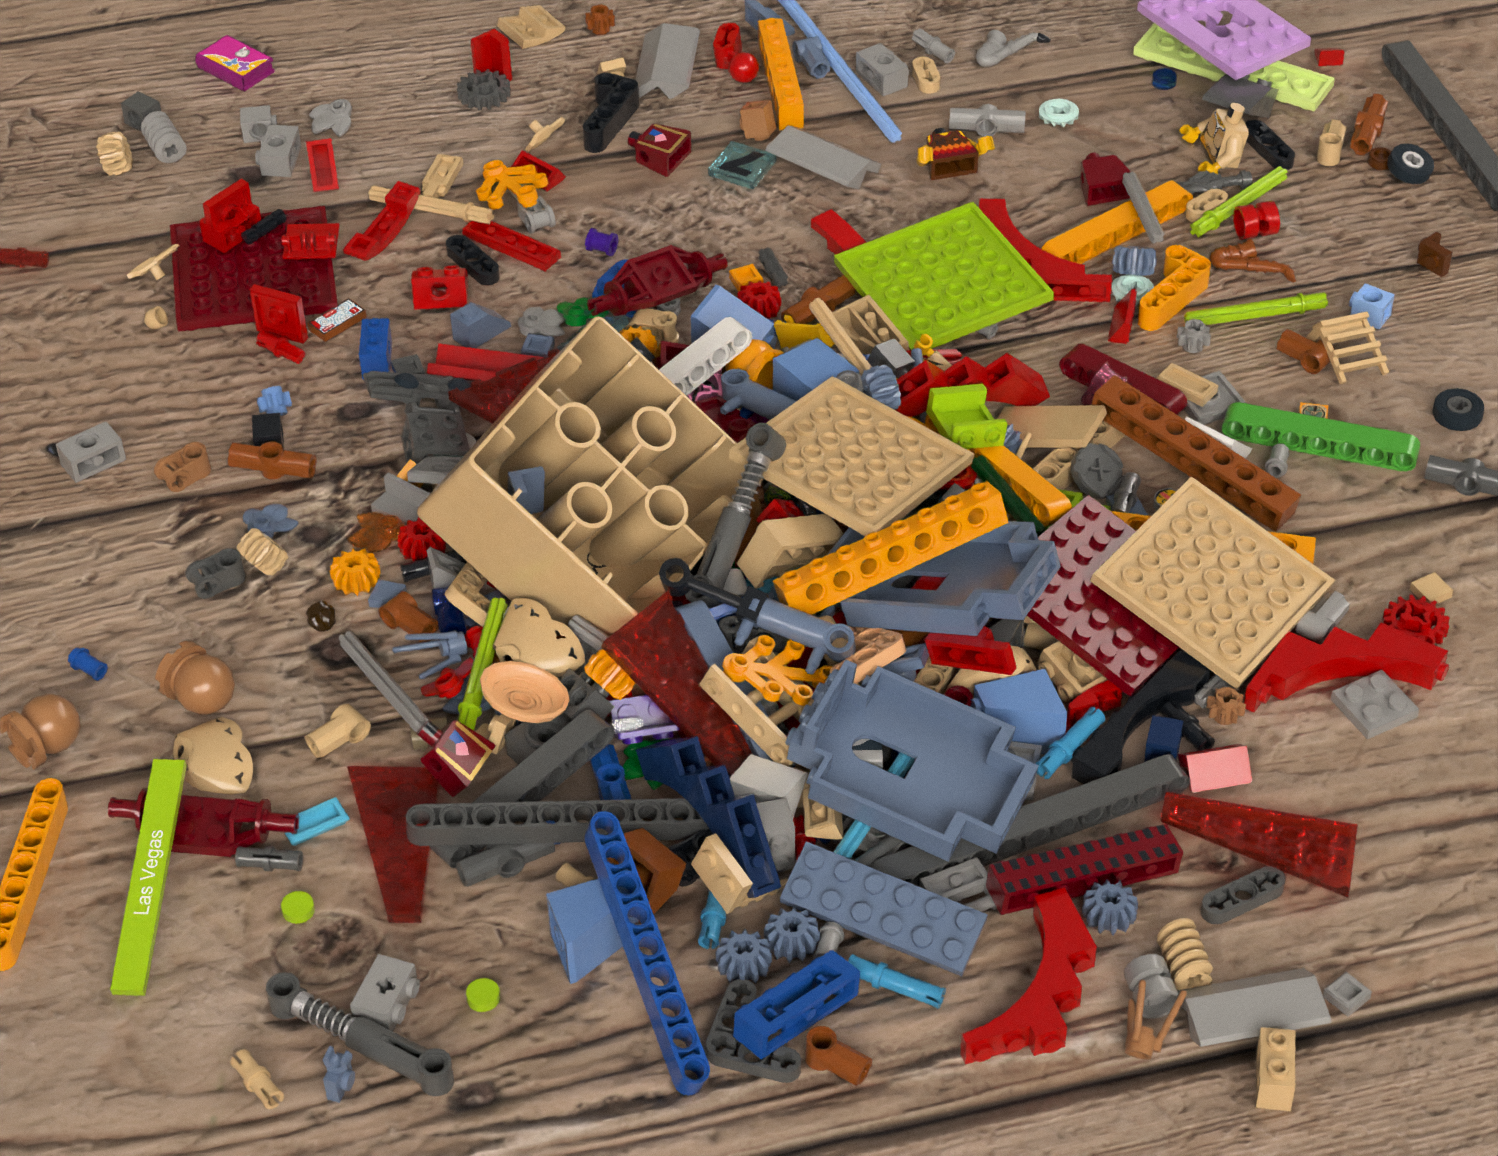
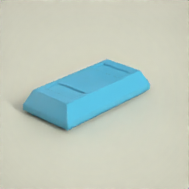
M334 797L298 813L299 828L297 829V834L285 833L290 843L296 846L345 824L350 818L338 799Z

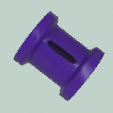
M591 228L585 240L586 250L602 251L612 257L617 250L618 235L616 233H611L610 235L600 233L597 229Z

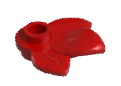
M471 657L468 658L456 670L450 668L442 669L435 682L421 687L422 695L425 697L437 695L440 698L446 697L448 699L458 695L462 690L464 679L471 673L473 659Z

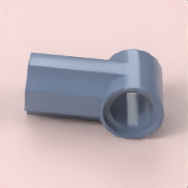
M815 36L793 41L792 49L797 63L803 62L810 75L815 76L816 79L825 77L826 73L830 71V63L823 54L819 37Z

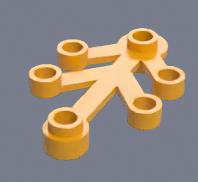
M493 160L484 165L483 177L485 180L481 187L476 190L479 201H487L489 209L496 210L504 205L502 196L509 189L517 196L518 202L523 207L529 208L537 204L538 194L536 188L539 189L547 186L548 180L545 173H537L534 165L506 167L501 160ZM495 182H499L492 193L491 187ZM533 183V185H525V186H521V185H520V184Z
M768 635L759 636L755 646L746 653H731L724 658L722 663L723 672L733 682L740 683L746 680L759 690L766 700L771 702L778 701L782 692L785 691L796 704L801 706L809 704L813 691L809 686L804 684L795 685L789 679L812 682V686L816 689L819 682L825 683L831 668H833L832 666L824 665L818 668L813 675L806 673L805 669L786 667L785 665L792 660L800 659L805 649L804 645L792 640H788L784 650L766 664L756 663L755 661L761 656L771 655L775 647L774 639ZM759 675L766 676L770 681L766 682Z

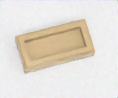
M1173 363L1156 377V379L1179 389L1184 393L1187 400L1201 407L1218 392L1217 384Z

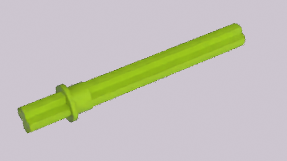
M1281 166L1275 168L1215 209L1205 211L1201 218L1190 225L1192 228L1191 234L1201 237L1208 231L1219 228L1220 223L1233 215L1235 207L1252 203L1287 179L1286 173L1288 172L1286 168L1283 169Z
M1325 292L1308 295L1297 293V296L1189 311L1185 313L1184 321L1198 319L1204 322L1205 325L1295 312L1304 314L1308 310L1326 308L1328 306L1327 294Z
M494 597L490 601L463 702L458 705L459 716L457 721L473 731L477 717H480L482 714L480 706L483 692L480 678L484 669L492 665L495 654L493 644L508 607L505 599L501 597Z

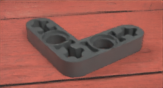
M746 979L734 980L726 989L706 1040V1057L708 1061L718 1067L778 1082L789 1083L795 1081L801 1074V1056L796 1050L781 1046L760 1061L749 1062L744 1057L751 1051L733 1037L734 1027H726L722 1023L726 1018L734 1017L735 1012L740 1008L737 1006L736 997H740L741 993L747 995L743 996L740 1007L745 1004L748 1005L757 999V990L751 981ZM721 1046H726V1048H723L721 1052L716 1051L719 1050ZM736 1049H739L738 1057H734V1054L736 1055ZM769 1057H773V1060L771 1059V1065H768ZM785 1062H790L791 1065H788L787 1069L781 1068Z

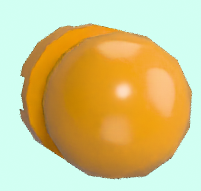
M752 339L750 345L743 352L725 365L726 371L731 369L744 370L748 373L750 380L773 390V358L784 352L773 349L766 341Z

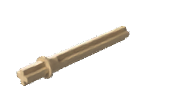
M374 185L368 191L369 199L386 203L385 196L391 189ZM419 195L414 207L416 210L460 218L466 223L475 221L490 224L491 220L494 219L492 209L475 206L472 202L464 204Z
M815 298L809 304V309L846 360L857 368L862 376L863 372L872 366L825 302L820 298Z

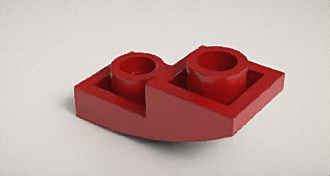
M1107 680L1081 693L1068 705L1067 717L1071 725L1073 726L1081 719L1090 707H1095V711L1097 709L1109 711L1121 707L1122 690Z

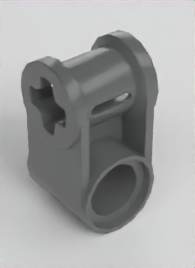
M233 548L223 549L214 555L195 561L185 571L188 581L195 585L196 594L203 599L211 598L222 591L239 586L246 578L240 552Z

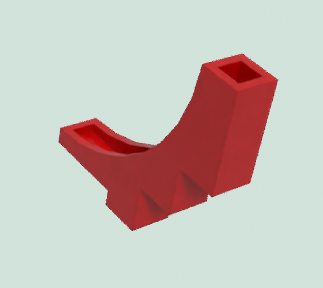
M1065 887L1034 896L1033 918L1041 936L1043 958L1036 977L1024 995L1006 1012L983 1026L961 1034L960 1055L965 1065L976 1061L983 1062L993 1056L1006 1052H1016L1026 1046H1029L1033 1056L1053 1053L1065 1047L1067 1025L1060 1012L1066 1013L1076 1007H1080L1082 985L1076 973H1082L1089 968L1095 967L1097 949Z

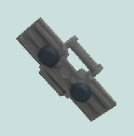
M370 371L363 374V379L371 398L406 403L405 414L407 412L460 415L459 408L462 407L493 409V402L496 399L488 382L464 380L461 378L453 379L452 376L426 375L412 372L400 374ZM434 398L437 408L419 407L421 399Z

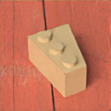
M870 295L832 312L862 354H871L875 345L894 338L905 350H909L906 338Z
M827 514L765 520L757 526L755 534L738 560L737 565L753 587L757 589L764 586V580L775 576L779 578L791 569L801 568L809 564L813 559L826 556L844 533Z

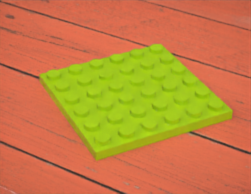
M974 202L967 203L834 255V264L862 297L867 295L872 297L906 338L909 350L914 349V344L917 340L920 342L922 334H927L932 338L933 344L930 348L933 349L1054 300L1053 290Z

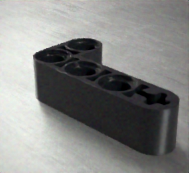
M601 73L595 76V99L599 105L583 124L584 149L586 151L599 153L605 150L639 108L638 82L634 79L611 73Z

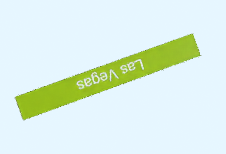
M153 759L110 990L112 995H146L187 767L185 760Z

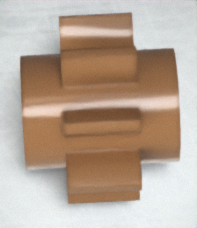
M1230 687L1216 688L1215 695L1208 696L1206 708L1210 709L1209 718H1214L1221 725L1236 724L1238 716L1245 715L1246 704L1243 703L1244 695L1239 694Z

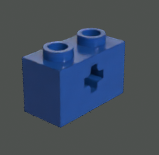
M389 318L362 319L359 360L363 379V374L370 371L390 372L392 336Z

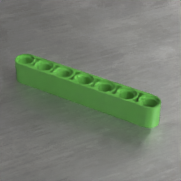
M1235 402L1228 406L1222 425L1224 435L1234 440L1271 447L1276 444H1284L1292 451L1407 472L1414 469L1420 450L1419 439L1411 434L1241 402Z

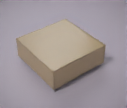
M1435 572L1411 582L1410 591L1419 600L1422 596H1425L1428 603L1435 600L1438 604L1452 598L1453 589Z

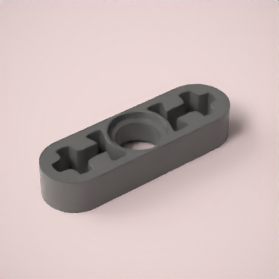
M1265 866L1205 894L1201 905L1202 918L1211 924H1223L1280 897L1284 891L1285 874L1279 868ZM1237 891H1246L1250 893L1252 897L1247 900H1242L1237 898L1234 893Z

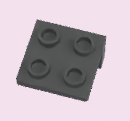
M423 412L406 413L401 436L406 463L411 459L418 464L428 454L464 456L470 450L461 415Z

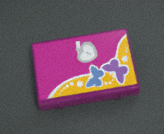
M229 35L224 36L197 53L195 59L198 68L242 91L248 90L275 72L272 68V57Z

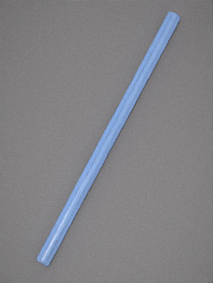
M778 0L807 38L819 37L823 54L829 61L830 67L892 143L900 141L902 139L900 129L796 0Z

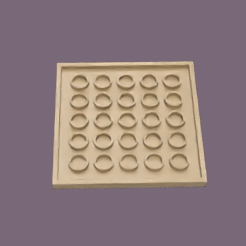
M831 376L766 423L784 437L786 449L778 460L770 462L769 468L766 472H763L762 476L766 481L773 483L789 494L836 519L838 522L866 536L869 533L891 526L893 522L902 519L969 466L973 461L974 453ZM746 438L730 448L728 457L742 467L749 463L746 460L749 454Z
M1192 476L1092 575L1090 580L1235 689H1238L1276 648L1281 639L1289 631L1291 632L1303 616L1315 606L1335 582L1328 574Z

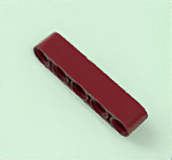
M1077 344L1059 362V367L1065 376L1095 391L1115 375L1176 415L1187 407V398L1179 389L1085 344Z

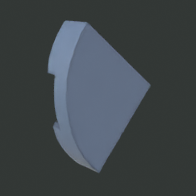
M378 579L368 599L369 607H381L400 592H407L406 585Z

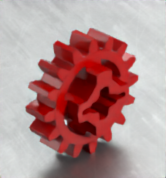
M1410 595L1409 600H1405L1400 596L1397 599V603L1390 601L1388 609L1384 610L1382 621L1386 625L1433 645L1435 643L1441 645L1444 637H1447L1450 618L1444 615V607L1436 608L1437 601L1434 600L1428 603L1425 596H1422L1420 600H1415V597Z

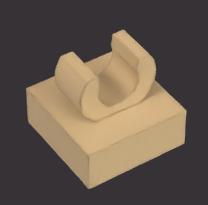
M624 58L601 62L597 75L611 73L625 77L626 64Z

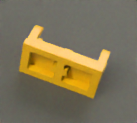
M790 315L784 316L786 323L782 322V320H777L774 323L781 349L784 347L791 348L808 339L813 340L816 338L820 339L830 348L835 344L819 323L816 325L796 324Z

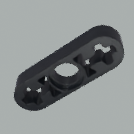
M1249 120L1245 123L1249 130L1246 142L1273 168L1281 166L1283 169L1290 170L1294 166L1295 152L1264 122Z
M453 235L446 240L448 257L461 268H466L468 274L479 284L493 285L499 281V265L464 235ZM472 258L479 259L477 261H467Z

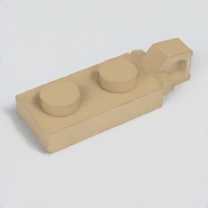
M438 154L422 181V194L434 198L444 197L463 166V158Z

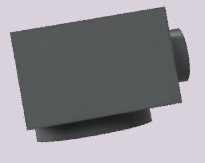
M563 712L552 721L543 723L523 722L520 725L514 726L505 734L507 755L517 764L521 763L570 723L572 719Z

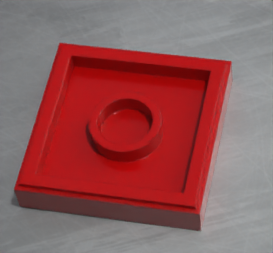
M254 284L249 290L256 330L259 332L267 330L278 337H285L288 340L304 344L308 339L302 297Z

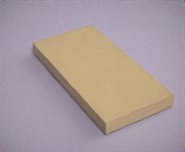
M1105 405L1005 406L997 419H1005L1008 425L1013 424V429L1021 432L1020 439L1022 440L1030 432L1032 436L1026 448H1086L1105 418L1107 411Z

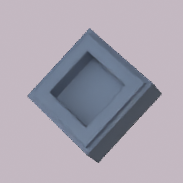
M528 333L521 349V354L549 359L555 345L554 337Z

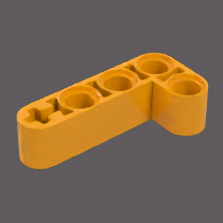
M1181 245L1167 247L1163 274L1166 278L1140 299L1139 327L1146 331L1159 329L1206 290L1209 285L1210 260Z

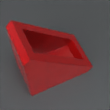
M332 139L306 141L313 192L339 189Z

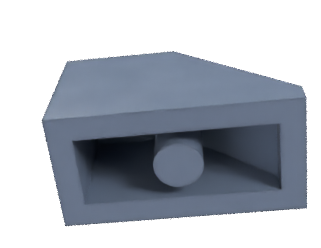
M472 302L450 314L453 339L463 347L477 348L511 327V322L494 310Z

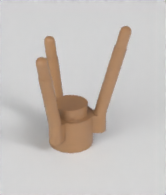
M1140 980L1136 1010L1134 999L1128 1001L1125 1053L1134 1058L1147 1060L1152 1058L1153 1052L1161 1053L1163 1040L1180 1010L1187 992L1185 990L1180 992L1155 1038L1153 1036V1029L1141 1026L1146 982L1145 980Z

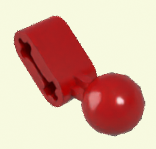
M722 24L718 28L713 41L716 66L720 69H729L731 77L737 82H751L758 74L759 63L754 55L741 52L742 42L738 24Z

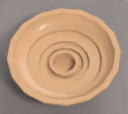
M515 661L494 663L484 669L480 678L483 696L492 708L506 717L520 722L543 723L552 721L566 711L570 701L567 688L557 677L543 668L528 663Z

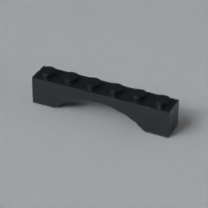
M1181 650L1172 659L1169 658L1162 665L1161 670L1144 683L1143 688L1137 694L1133 693L1128 698L1125 706L1119 712L1115 711L1112 713L1108 723L1102 729L1094 731L1090 741L1083 748L1079 747L1076 749L1071 759L1073 764L1072 778L1082 784H1086L1121 771L1122 750L1134 730L1153 715L1161 713V708L1167 701L1171 702L1172 699H1175L1181 707L1192 705L1196 692L1200 688H1204L1203 685L1209 680L1210 669Z

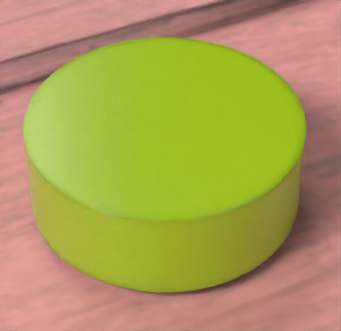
M294 891L287 894L281 902L284 919L295 924L308 921L315 912L311 895L304 891Z
M488 978L472 981L466 989L469 1007L477 1012H487L494 1009L500 1002L498 984Z

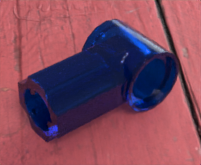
M448 587L432 589L435 615H438L440 633L456 630L466 634L463 612L451 604L445 596V591Z

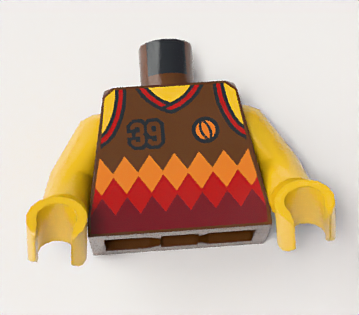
M937 128L933 131L932 135L927 136L926 145L917 148L916 162L922 167L928 164L931 181L977 173L978 157L985 154L988 150L995 149L993 136L978 138V143L967 138L962 131L946 132L944 128Z

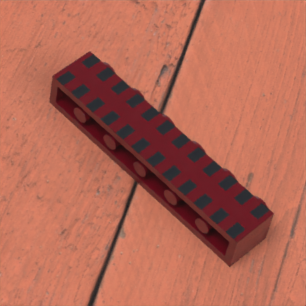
M1167 824L1154 827L1149 826L1133 832L1119 833L1103 839L1089 840L1073 846L1059 847L1055 850L1029 854L1025 857L989 865L986 888L1000 915L1033 908L1034 896L1064 887L1070 898L1084 896L1086 890H1091L1094 882L1103 886L1106 879L1110 884L1115 885L1121 881L1122 886L1176 874L1179 871L1183 850Z

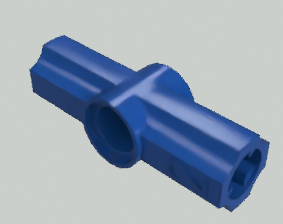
M608 744L589 760L598 785L600 800L632 799L625 780V771L619 763L614 745Z

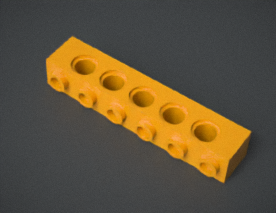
M782 18L758 20V45L779 130H784L788 125L804 128V103Z

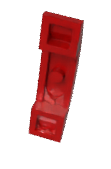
M397 181L385 196L386 206L363 234L356 232L344 247L343 253L364 261L381 253L395 239L407 222L421 192L420 188Z

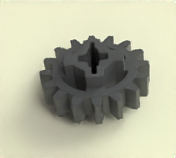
M487 69L483 73L480 70L476 71L477 74L469 72L467 73L468 78L461 77V82H457L458 100H461L462 105L468 104L470 109L474 106L478 110H481L483 107H487L490 110L492 105L500 107V102H507V97L511 96L510 80L506 79L505 74L499 76V71L492 73L490 69Z

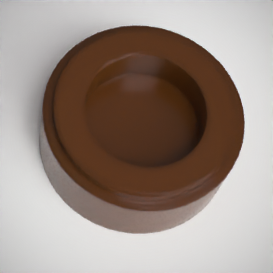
M1384 147L1370 150L1368 155L1369 166L1377 170L1389 169L1387 160L1392 151Z

